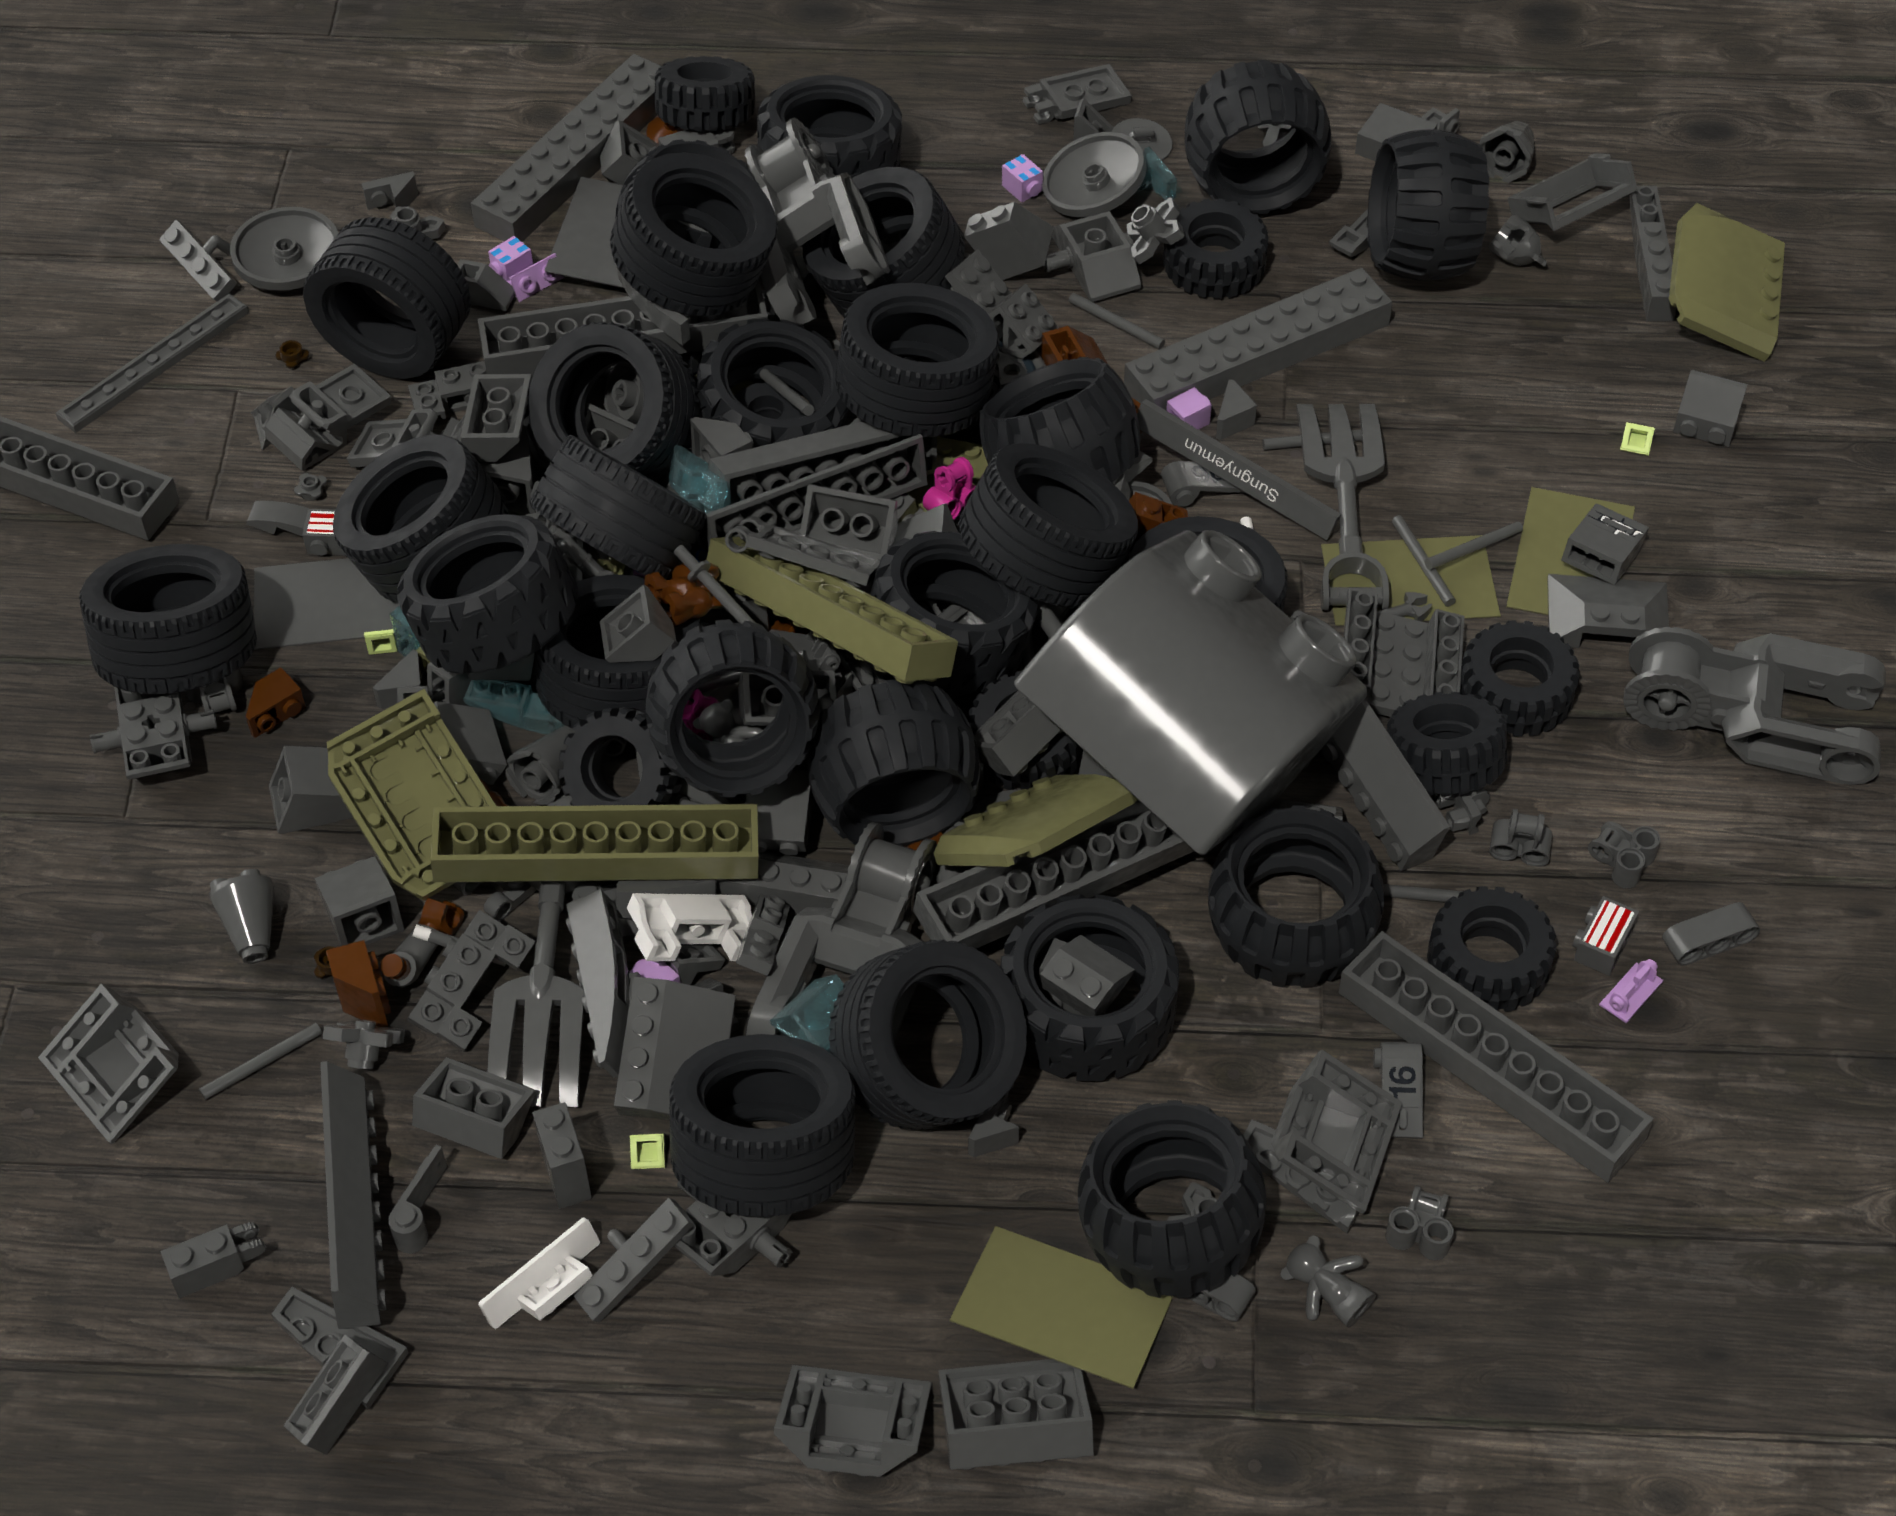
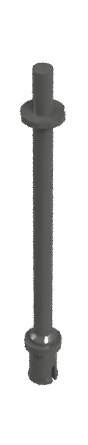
M683 545L678 546L674 550V554L691 571L687 576L690 582L699 580L740 624H743L744 621L755 623L709 574L708 570L711 564L708 560L699 563ZM817 689L819 713L834 704V701L830 698L831 694L827 689Z

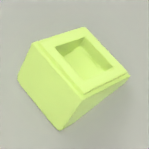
M1626 422L1620 451L1649 456L1655 428Z
M395 629L364 632L369 655L399 651L398 634Z
M665 1133L630 1135L631 1169L665 1168Z

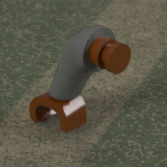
M428 898L417 925L453 935L462 924L464 912L461 908L456 907L454 903L448 901L439 902ZM413 929L393 954H388L382 959L380 969L384 978L395 987L404 988L414 984L439 945L412 937Z

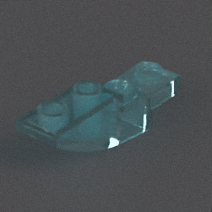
M675 445L669 472L671 487L687 501H699L711 510L723 508L724 500L728 493V482L708 470L709 464L682 446Z
M471 680L464 697V703L467 705L489 709L493 718L533 732L547 735L562 726H566L546 710L545 706L540 702L538 694L532 692L531 685L502 680Z

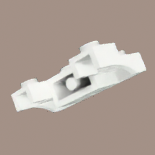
M633 893L627 906L629 914L639 929L634 940L646 961L654 962L675 961L682 947L681 944H721L730 961H736L752 917L751 905L745 895Z

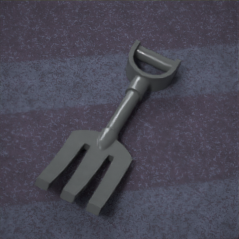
M1297 404L1296 415L1300 429L1304 471L1315 478L1334 483L1338 496V509L1341 514L1339 518L1341 535L1338 541L1339 555L1331 559L1324 568L1320 591L1321 610H1328L1329 606H1346L1349 587H1329V583L1339 575L1349 573L1362 575L1370 579L1376 586L1350 588L1378 594L1377 606H1380L1381 610L1388 609V577L1385 568L1377 559L1363 553L1362 538L1359 536L1355 494L1357 483L1369 480L1384 471L1385 462L1382 436L1375 404H1359L1363 457H1356L1351 427L1343 404H1328L1331 457H1324L1320 429L1313 405Z
M528 881L532 887L540 891L538 902L540 917L534 966L530 969V975L508 981L494 990L487 1072L508 1080L518 1005H525L523 1086L535 1090L531 1106H543L546 1061L553 1007L561 1006L559 1104L566 1102L567 1107H579L585 1014L582 996H585V993L575 983L556 976L554 960L559 918L564 907L565 893L573 891L585 881Z

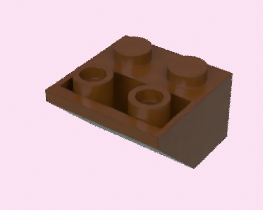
M1070 326L1042 333V358L1047 366L1058 361L1078 359L1079 357L1100 358L1107 363L1094 339Z
M365 940L326 950L343 1012L361 1020L374 1021L377 1027H388L385 1015L390 1014L391 1009L375 951H367Z

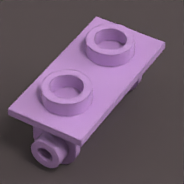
M555 253L508 278L507 282L512 285L518 302L564 278L563 275L544 272L548 260L557 257Z
M1651 959L1641 961L1639 964L1636 962L1601 1001L1599 1006L1627 1023L1663 982V979L1656 976V969L1658 968L1656 962Z

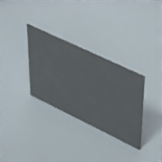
M581 176L551 252V255L555 253L557 257L548 260L544 272L624 288L618 279L617 265L613 259L610 247L611 231L616 220L617 202L623 185Z
M349 558L254 568V621L257 637L255 649L365 638L364 632L395 629L397 634L413 633L399 604L381 596Z

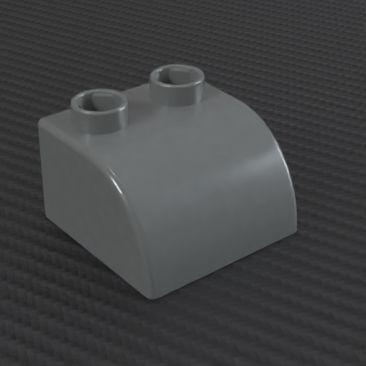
M1186 530L1139 553L1111 575L1045 643L1016 678L1014 685L1195 852L1204 855L1283 794L1367 695V688L1350 672L1356 665L1355 652L1338 631L1319 618L1308 614L1298 615L1294 620L1290 619L1255 587L1260 581L1262 574L1254 558L1241 545L1228 536L1214 530H1204L1199 536L1192 531Z

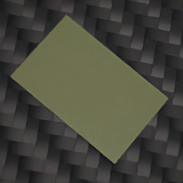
M1531 487L1506 607L1548 615V574L1595 577L1561 561L1568 538L1592 507L1597 503L1632 520L1635 507Z
M1483 535L1417 539L1428 558ZM1403 540L1362 542L1363 553L1377 559L1385 568L1389 584L1388 608L1404 604L1406 592H1417L1426 594L1428 597L1426 604L1416 606L1423 607L1432 603L1431 613L1423 621H1430L1435 609L1465 616L1464 619L1501 617L1486 547L1436 567L1437 572L1456 599L1453 605L1447 607ZM1339 543L1321 544L1324 565L1326 566L1331 559L1339 555ZM1353 573L1339 575L1329 583V587H1376L1370 579ZM1332 606L1335 626L1345 625L1346 606ZM1407 615V616H1403V617H1405V618H1409V619H1413V620H1414V618L1411 617V616H1408V615Z
M995 1226L949 1321L1133 1389L1173 1296L1161 1295L1160 1298L1148 1296L1142 1290L1135 1287L1130 1289L1117 1280L1100 1263Z

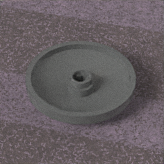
M1099 132L1086 135L1063 147L1050 160L1043 173L1042 189L1050 206L1063 215L1088 217L1108 212L1127 201L1138 190L1146 175V158L1139 143L1126 134Z
M280 207L267 210L247 220L234 234L230 244L232 263L237 274L253 286L275 291L304 287L305 280L310 271L338 235V231L328 217L312 209Z

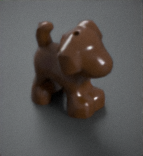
M710 563L711 566L708 572L717 581L720 574L717 565ZM684 564L678 565L673 569L671 580H665L659 572L649 573L645 575L644 579L645 585L650 589L660 605H670V612L666 613L672 620L674 627H678L688 620L701 618L711 609L724 607L699 580L690 582L687 579L691 571Z

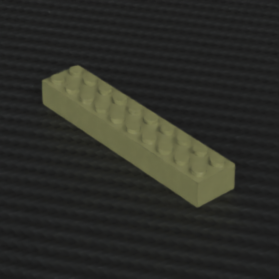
M739 536L732 537L736 545L745 546L746 542ZM725 537L710 539L707 560L718 566L720 574L717 582L719 584L730 586L735 589V593L754 599L753 602L757 605L769 607L777 616L791 619L795 626L813 631L815 637L833 642L834 647L848 650L854 654V658L870 662L876 670L895 676V680L900 683L913 684L916 680L935 682L937 678L951 677L958 646L956 639L833 575L779 557L775 559L766 558L759 555V551L751 548L736 553L727 547Z
M757 804L433 807L431 843L433 882L758 879Z

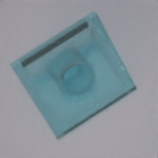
M837 974L815 979L770 1020V1024L789 1037L806 1040L828 1050L830 1047V1016L834 1010V1002L838 998L837 995L843 990L844 983Z

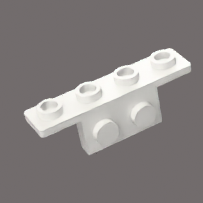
M580 1219L479 1302V1307L491 1327L497 1329L520 1309H524L541 1321L573 1293L579 1291L593 1276L589 1268L580 1262L582 1258L600 1244V1240L588 1219Z

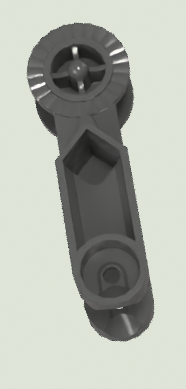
M794 117L786 122L789 136L764 152L754 144L745 148L744 152L746 153L745 157L747 158V164L750 166V171L754 174L755 180L759 183L760 188L767 195L774 208L778 224L775 244L761 273L767 297L780 320L784 319L799 323L804 327L814 321L817 315L814 305L805 290L793 250L835 224L840 237L839 246L851 270L859 269L867 286L889 274L890 269L869 207L851 176L847 172L839 175L833 174V169L830 167L825 152L821 150L820 144L815 141L808 128L804 127L803 123Z
M1667 626L1645 631L1632 641L1629 649V663L1637 676L1626 685L1623 702L1626 711L1641 724L1661 730L1669 729L1674 731L1701 726L1723 731L1726 743L1745 763L1848 785L1863 784L1873 780L1879 774L1881 766L1880 740L1872 732L1855 727H1844L1834 730L1781 718L1783 689L1825 697L1836 706L1844 709L1864 710L1872 708L1886 683V669L1884 664L1876 657L1771 633L1739 642L1735 645L1733 651L1714 647L1708 639L1702 637L1699 633H1694L1690 629Z
M871 822L863 830V834L859 836V842L856 844L855 852L851 856L848 875L845 878V885L838 900H834L831 908L806 907L794 916L771 970L755 1001L746 1035L768 1034L789 1036L795 1013L818 964L853 974L857 972L860 966L865 965V962L879 955L923 942L910 933L912 924L918 919L913 911L917 892L930 887L933 881V873L936 870V859L934 856L937 846L936 841L926 838L921 842L917 850L884 841V830L881 824ZM912 983L904 991L896 1005L892 1024L894 1041L919 986L917 983Z

